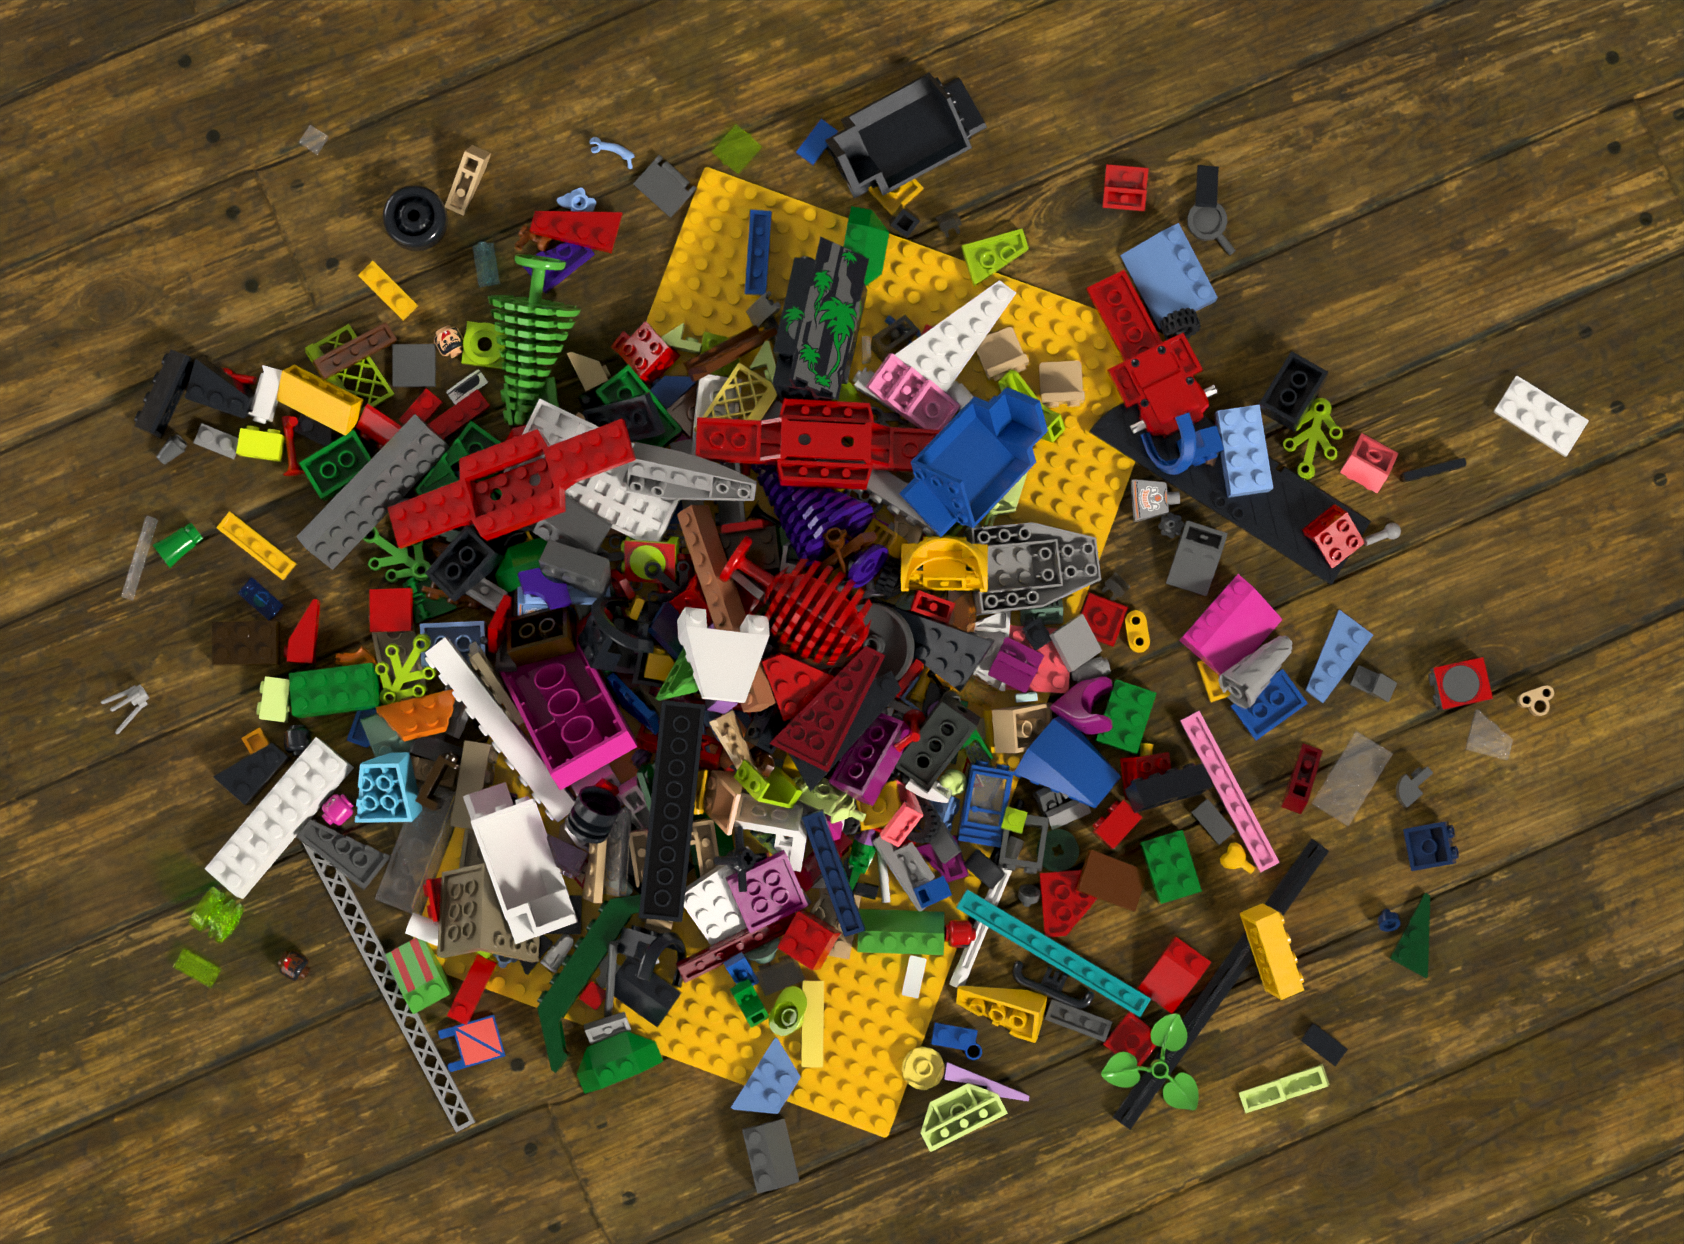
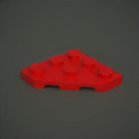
M781 652L761 660L784 721L795 717L835 677V675L826 673Z
M1082 870L1039 873L1044 935L1047 937L1067 936L1097 900V898L1076 891Z

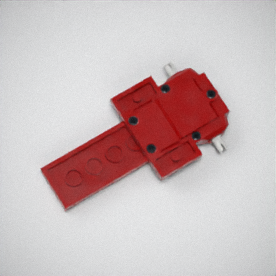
M1125 270L1087 287L1086 291L1124 361L1108 369L1107 372L1126 408L1138 404L1140 421L1130 426L1131 430H1133L1132 432L1135 434L1145 429L1152 436L1163 435L1166 438L1179 431L1176 417L1189 413L1193 424L1202 420L1204 417L1203 413L1209 407L1207 397L1217 393L1214 385L1203 390L1200 384L1195 381L1193 376L1202 372L1203 369L1184 333L1162 342Z

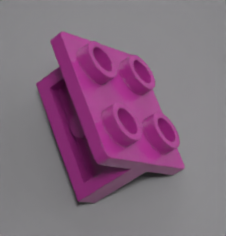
M1006 637L988 672V676L1026 693L1044 655Z

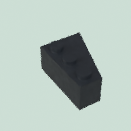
M203 354L195 358L185 399L244 419L248 417V413H252L251 405L255 393L237 379H233L226 374L222 368L215 366Z
M270 743L213 777L239 801L249 806L287 764L291 757L277 744Z

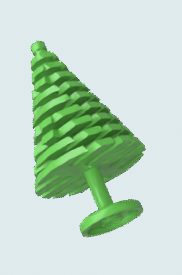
M516 254L514 261L518 265L532 268L529 297L491 295L488 296L490 304L499 307L491 309L492 317L494 316L498 320H505V322H495L494 324L495 331L507 334L497 335V343L510 347L499 349L500 357L521 362L507 361L501 362L503 370L520 374L519 376L504 375L507 384L519 386L515 389L508 388L507 394L510 397L518 398V402L510 401L509 404L512 410H516L513 423L522 426L526 424V412H531L534 407L533 404H526L527 400H537L540 395L539 392L529 391V388H543L546 383L543 379L531 378V375L549 376L552 371L551 368L547 369L546 366L533 363L536 362L543 365L555 364L558 357L555 355L550 356L551 354L548 353L561 352L563 344L554 343L551 340L564 341L568 336V332L557 330L554 327H558V329L572 328L575 321L567 317L578 316L581 308H576V306L570 304L564 305L562 302H551V300L542 299L545 271L563 270L566 266L565 261L544 256Z

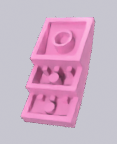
M893 353L888 354L866 385V388L919 429L942 430L960 408V405L933 381L925 379L912 366L904 364Z

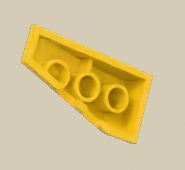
M959 986L956 1004L977 1016L984 1015L992 1020L991 1024L997 1027L1001 1025L1010 1030L1009 1034L1014 1037L1036 1043L1046 1010L1047 996L1022 989Z

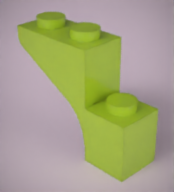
M1011 369L998 382L1001 392L1008 387L1038 400L1015 370ZM1041 403L1048 429L1041 439L1053 443L1064 432L1065 426L1061 414L1050 410Z

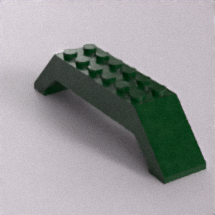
M641 894L610 899L609 902L606 900L598 909V912L601 914L597 920L594 918L586 927L588 933L585 937L580 936L574 945L576 949L574 954H568L561 964L564 969L561 973H555L549 982L552 985L549 991H543L537 1000L540 1003L537 1009L550 1067L555 1073L560 1071L571 1054L566 1048L562 1020L607 955L609 942L616 941L622 932V928L628 924L634 913H639Z

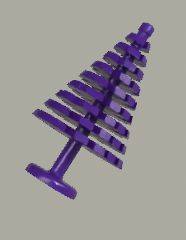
M765 464L751 465V469L758 473L757 481L760 486H763L770 506L774 505V513L779 519L782 529L785 530L787 538L792 542L791 545L799 560L809 559L804 568L805 572L809 570L815 560L823 562L836 552L830 546L828 552L824 550L823 534L829 529H845L847 534L854 539L859 534L864 533L869 526L868 524L871 523L873 516L870 513L873 512V508L867 502L847 496L842 492H835L831 488L780 486L776 466L769 464L766 466ZM845 538V544H844V545H846L847 543H849V541H848L846 538ZM877 544L869 547L864 552L860 551L850 558L854 563L849 570L848 581L852 579L856 582L855 588L871 581L884 566L889 554L888 549L884 545Z

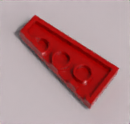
M535 211L530 233L612 254L623 213Z

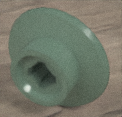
M776 938L745 953L744 956L749 960L756 961L758 964L768 963L775 958V952L778 949L780 940Z

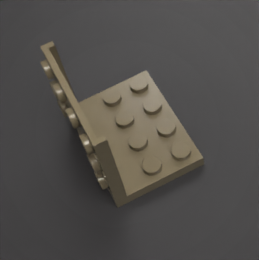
M486 863L442 872L437 957L447 958L484 951L531 963L539 962L540 936L515 944Z

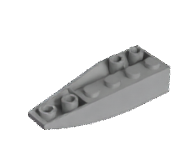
M639 442L634 444L633 451L636 460L629 462L626 491L668 500L754 501L757 481L737 471L684 452Z

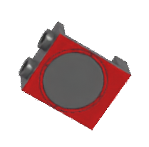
M1484 657L1430 669L1431 673L1428 674L1430 685L1434 686L1435 694H1433V701L1435 706L1439 707V711L1493 699Z

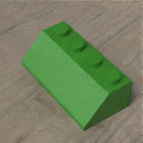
M859 909L865 931L858 933L857 952L944 955V912Z

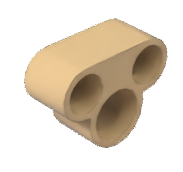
M1546 685L1527 691L1517 697V704L1521 708L1528 707L1530 713L1534 716L1545 715L1549 711L1550 705L1548 700L1554 696V690ZM1544 689L1549 691L1548 697L1543 695ZM1524 696L1529 698L1528 704L1523 703L1522 699ZM1536 701L1544 703L1545 708L1543 712L1539 713L1534 709Z

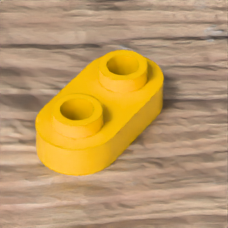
M1134 610L1125 617L1129 648L1133 652L1142 653L1150 645L1147 620L1141 611ZM1133 617L1139 618L1140 623L1138 625L1132 623ZM1141 638L1143 645L1138 646L1135 642L1136 639Z

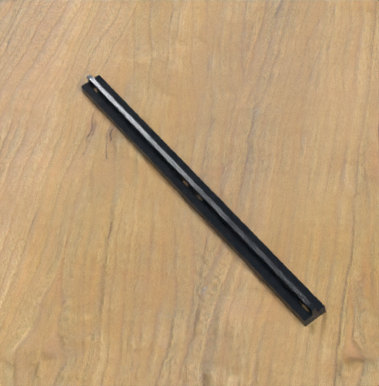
M1310 839L1267 899L1265 905L1280 912L1283 916L1326 857L1329 850L1323 847L1322 844ZM1246 931L1182 1018V1022L1187 1030V1041L1183 1048L1178 1051H1170L1166 1048L1164 1061L1169 1068L1168 1075L1174 1070L1254 956ZM1160 1049V1051L1157 1053V1055L1155 1056V1058L1152 1060V1062H1153L1155 1059H1160L1161 1049ZM1145 1071L1140 1077L1139 1082L1132 1088L1112 1117L1131 1130L1167 1078L1159 1079L1154 1077L1152 1072Z

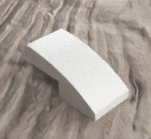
M910 777L905 785L906 789L918 796L942 803H947L953 792L949 788L942 787L938 780L934 782L929 790Z

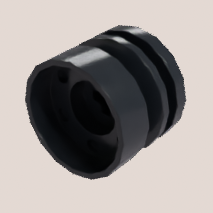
M586 786L582 788L566 819L568 830L584 842L593 844L604 842L621 811L620 801L610 791L601 787Z

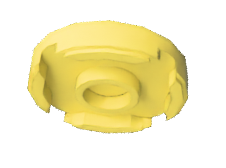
M923 1046L914 1048L907 1053L903 1060V1077L909 1085L916 1089L928 1090L938 1085L944 1076L945 1065L943 1059L932 1048Z

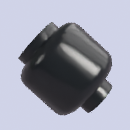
M292 725L284 732V749L286 752L292 753V757H299L312 742V733L309 729H306L305 725Z

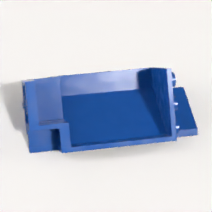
M1008 387L998 396L994 395L988 402L974 396L911 461L915 478L899 494L940 538L956 522L974 528L1036 463L1032 447L1048 431L1040 400Z

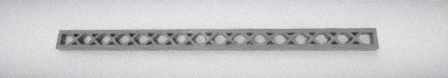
M303 843L454 1130L457 1133L475 1123L476 1121L419 1013H409L408 1004H406L404 1011L396 1009V998L404 999L402 994L398 993V984L394 992L386 990L385 983L387 978L395 980L396 983L397 981L385 955L387 953L346 876L337 870L334 879L326 877V866L332 865L326 860L316 858L315 852ZM337 884L346 887L347 890L344 898L336 896L335 888ZM347 902L354 904L357 908L354 917L347 915L344 911ZM357 921L365 923L367 928L364 935L357 934L354 930ZM367 940L375 942L377 947L374 954L366 952L365 945ZM377 959L385 961L387 966L384 973L376 971L375 964ZM407 1016L416 1019L415 1030L406 1028L405 1021ZM417 1035L426 1038L425 1049L415 1045ZM427 1054L436 1057L435 1068L426 1065L425 1059ZM437 1073L446 1076L445 1087L436 1084L435 1078ZM447 1092L454 1093L457 1096L455 1106L446 1103L445 1097ZM457 1111L466 1113L469 1121L458 1126L455 1120Z

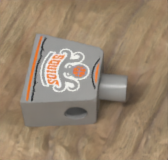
M1131 480L1130 482L1133 522L1166 515L1169 512L1168 505L1180 504L1179 491L1167 492V484L1165 482Z

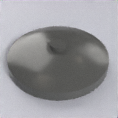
M865 603L856 607L858 612H860ZM872 603L873 605L863 620L865 627L871 620L868 637L858 650L868 646L885 655L873 681L892 671L898 681L908 671L913 660V634L906 620L896 610L884 604Z

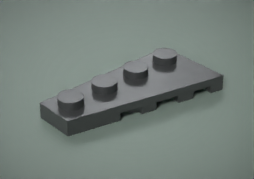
M312 820L306 824L296 837L362 890L368 886L391 857Z

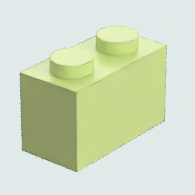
M265 676V681H261L260 684L262 701L258 702L257 715H259L261 720L288 723L291 703L290 682L288 679Z

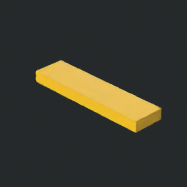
M230 511L216 527L282 580L287 577L296 565L293 560Z

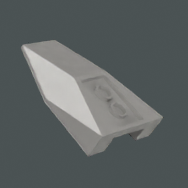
M1033 522L978 527L964 531L966 541L971 544H988V592L972 591L975 616L1041 608L1101 580L1096 537Z

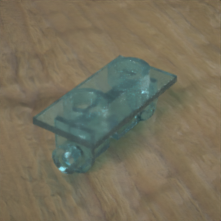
M479 242L478 245L473 246L479 287L498 285L500 281L494 243L486 244V242Z

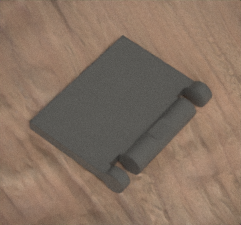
M658 155L633 185L671 218L696 191L697 187L692 186L687 191L685 188L690 184V181L668 161L660 167L658 163L663 157Z

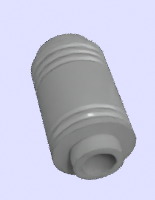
M1102 656L1090 659L1070 672L1072 681L1077 683L1102 676L1107 677V674H1111L1109 662L1106 657L1102 658Z

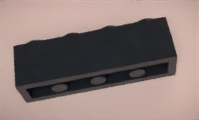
M1193 762L1183 766V769L1180 770L1175 767L1167 770L1166 774L1163 775L1157 772L1148 776V779L1145 780L1143 777L1132 780V785L1126 788L1125 792L1133 812H1141L1203 794L1212 788L1213 785L1204 763L1195 765Z

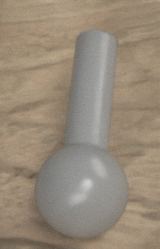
M1389 523L1385 526L1384 530L1363 538L1364 545L1368 546L1385 538L1396 539L1401 534V528L1396 523Z

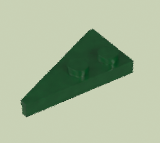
M1424 893L1389 959L1427 979L1430 895Z

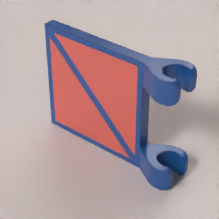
M494 1015L470 1021L467 1025L460 1024L438 1032L440 1039L455 1035L462 1060L449 1063L448 1070L450 1072L505 1056Z

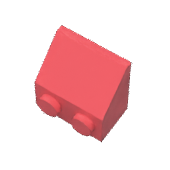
M1361 433L1340 473L1348 479L1363 485L1366 489L1378 493L1388 478L1399 453Z

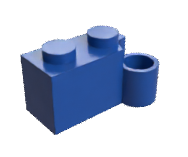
M934 1022L931 1039L932 1045L965 1050L966 1056L971 1060H977L982 1055V1048L976 1043L977 1029ZM971 1045L979 1047V1054L976 1057H970L967 1053Z

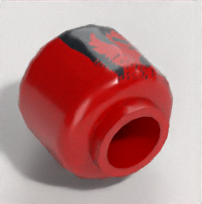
M953 919L950 920L948 925L945 924L944 941L950 947L968 948L971 941H975L976 929L972 928L970 921Z

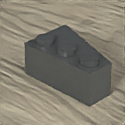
M552 540L548 541L539 560L541 572L597 599L605 596L612 581L609 559Z

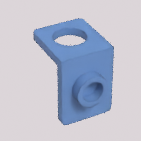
M919 676L915 678V680L912 682V684L900 698V700L904 702L906 705L917 710L920 709L913 705L911 702H909L907 699H905V697L917 683V681L920 678Z

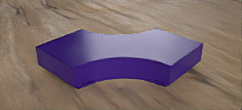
M540 568L518 573L523 594L542 598L550 610L572 604L566 583L550 581L542 574Z

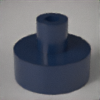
M1384 909L1382 915L1377 920L1380 930L1385 932L1393 931L1401 924L1398 914L1391 912L1390 909Z

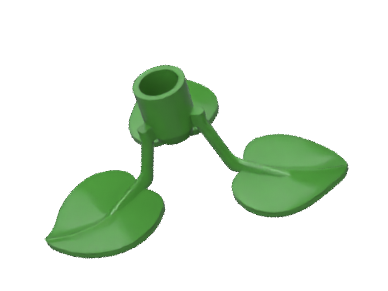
M1177 1013L1162 1017L1153 1026L1151 1041L1156 1046H1162L1160 1059H1155L1150 1067L1137 1066V1059L1134 1055L1128 1052H1119L1109 1059L1101 1072L1102 1077L1106 1081L1124 1088L1132 1087L1139 1082L1140 1074L1138 1070L1152 1072L1156 1078L1162 1079L1165 1077L1171 1081L1163 1087V1097L1167 1104L1178 1109L1196 1110L1199 1093L1195 1080L1184 1072L1178 1073L1173 1079L1168 1075L1169 1068L1164 1061L1166 1048L1170 1051H1178L1183 1048L1187 1041V1030L1180 1015Z

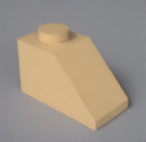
M573 352L567 353L586 393L599 389L608 381V377L611 375L606 365L601 366L599 361Z

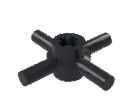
M743 826L734 827L736 847L730 850L727 856L715 857L714 863L715 865H728L729 868L737 871L739 892H747L746 871L752 868L755 862L766 859L767 855L765 853L754 854L751 849L744 847Z

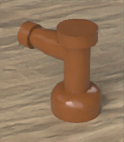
M524 225L518 234L521 238L515 243V248L522 250L524 245L531 240L537 244L538 250L545 251L551 242V238L531 234L529 227Z

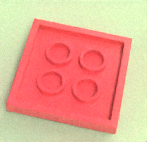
M1010 625L1009 638L1033 649L1021 631L1025 626ZM1046 628L1050 634L1057 630L1054 628ZM1050 641L1037 650L1044 657L1027 691L1065 694L1069 690L1070 672L1066 669L1053 642ZM1007 684L1005 686V690H1017Z

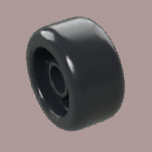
M410 185L398 189L388 198L383 210V224L389 237L401 248L409 251H424L435 246L443 238L448 226V214L444 203L435 192L424 186ZM412 213H420L417 221L409 220V216Z

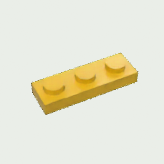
M374 261L358 275L403 321L418 307Z

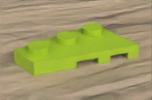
M1023 229L965 244L961 247L974 287L1028 251Z

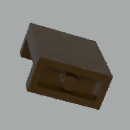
M453 752L439 755L415 802L432 811L442 808L445 800L434 795L449 766L454 769L460 768L462 757Z

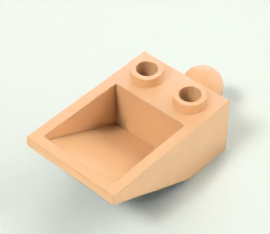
M712 770L711 776L707 781L708 789L706 797H704V812L727 835H731L742 785L734 778L736 772Z

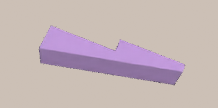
M946 1062L945 1080L986 1086L987 1090L997 1093L999 1097L1029 1101V1095Z

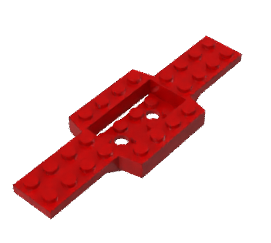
M784 399L779 418L761 421L697 417L695 456L712 462L776 465L780 486L866 490L872 470L913 472L911 461L941 430L896 428L877 424L874 422L870 403ZM806 434L810 437L811 442L807 445H802L798 441L799 436ZM846 436L851 437L854 444L851 447H845L841 443L842 438ZM787 457L864 461L866 464L785 459Z
M623 419L551 446L541 431L538 429L460 458L459 481L388 507L397 545L402 549L457 527L473 524L480 536L489 541L566 512L565 491L579 481L635 461L636 458ZM545 454V457L487 480L478 483L473 482ZM535 474L540 475V483L532 486L530 483L531 477ZM500 489L502 492L501 498L497 501L492 500V492Z

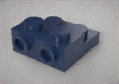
M1448 821L1403 829L1411 871L1455 864L1456 859L1459 858L1458 848L1453 846L1452 838L1455 837L1454 827L1449 825Z

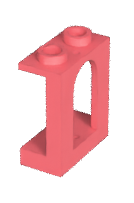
M895 779L898 785L900 802L903 805L882 830L880 836L881 839L899 847L923 817V812L916 795L905 788V783Z

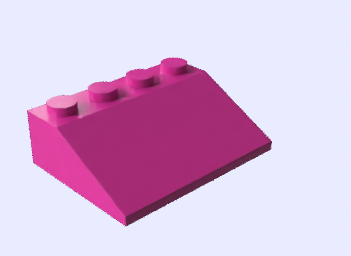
M1238 574L1179 641L1220 676L1244 657L1254 653L1283 619L1257 590Z

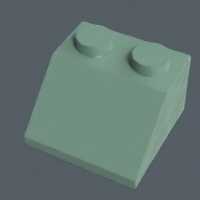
M376 713L360 720L375 758L388 753L409 752L413 740L404 742L397 735V732L388 726L382 716L380 717Z

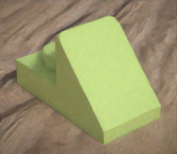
M684 323L661 337L665 343L675 350L700 354L702 344L698 343V339L686 337V340H682L685 328Z
M766 341L750 366V370L753 371L767 367L764 370L766 380L772 383L776 364L769 341Z

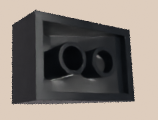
M466 525L425 574L455 602L489 575L504 556L489 541L483 539L477 529Z

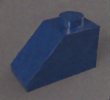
M664 376L662 379L658 377L650 385L652 387L650 391L667 410L695 384H698V380L692 382L691 378L686 376Z

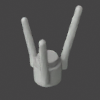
M141 684L138 686L134 685L128 690L101 701L102 704L127 695L128 698L110 709L112 712L130 701L134 706L138 704L115 731L116 734H119L136 714L148 705L146 700L150 697Z

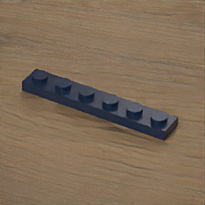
M821 809L803 815L802 819L844 937L865 931L864 923L824 810Z

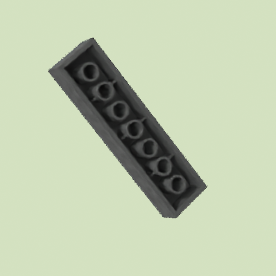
M414 414L296 537L310 553L333 570L388 513L387 508L396 505L441 459L445 452L450 449V446L437 432Z

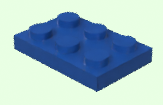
M1283 669L1270 679L1271 682L1250 708L1245 709L1236 704L1230 706L1255 741L1308 704Z

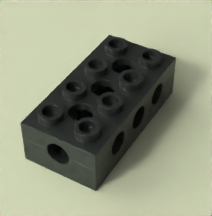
M945 693L920 725V740L918 742L912 741L906 746L895 767L929 790L977 728L981 717Z

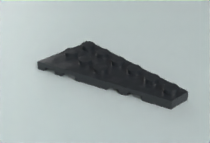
M874 597L870 598L871 603L887 605L902 615L913 634V657L921 661L959 692L965 688L995 641L991 638L978 636L977 633L971 631L967 632L958 629L957 626L940 620L918 615L914 611L898 608L894 604Z
M892 671L872 681L829 771L902 690ZM789 754L811 792L828 772Z

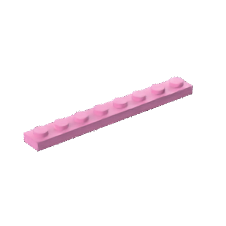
M1200 711L1181 720L1180 723L1198 757L1204 763L1217 793L1259 872L1280 863Z

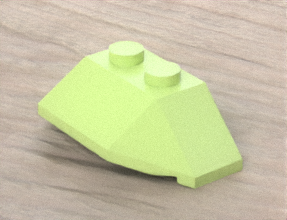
M967 1083L929 1103L921 1135L929 1151L932 1152L1008 1113L997 1093Z

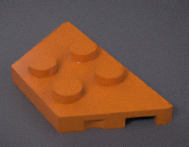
M450 689L419 698L376 707L377 714L380 717L382 716L388 726L396 731L397 735L404 742L446 732L449 724L448 720L454 710L453 704L456 699L452 694L454 690Z

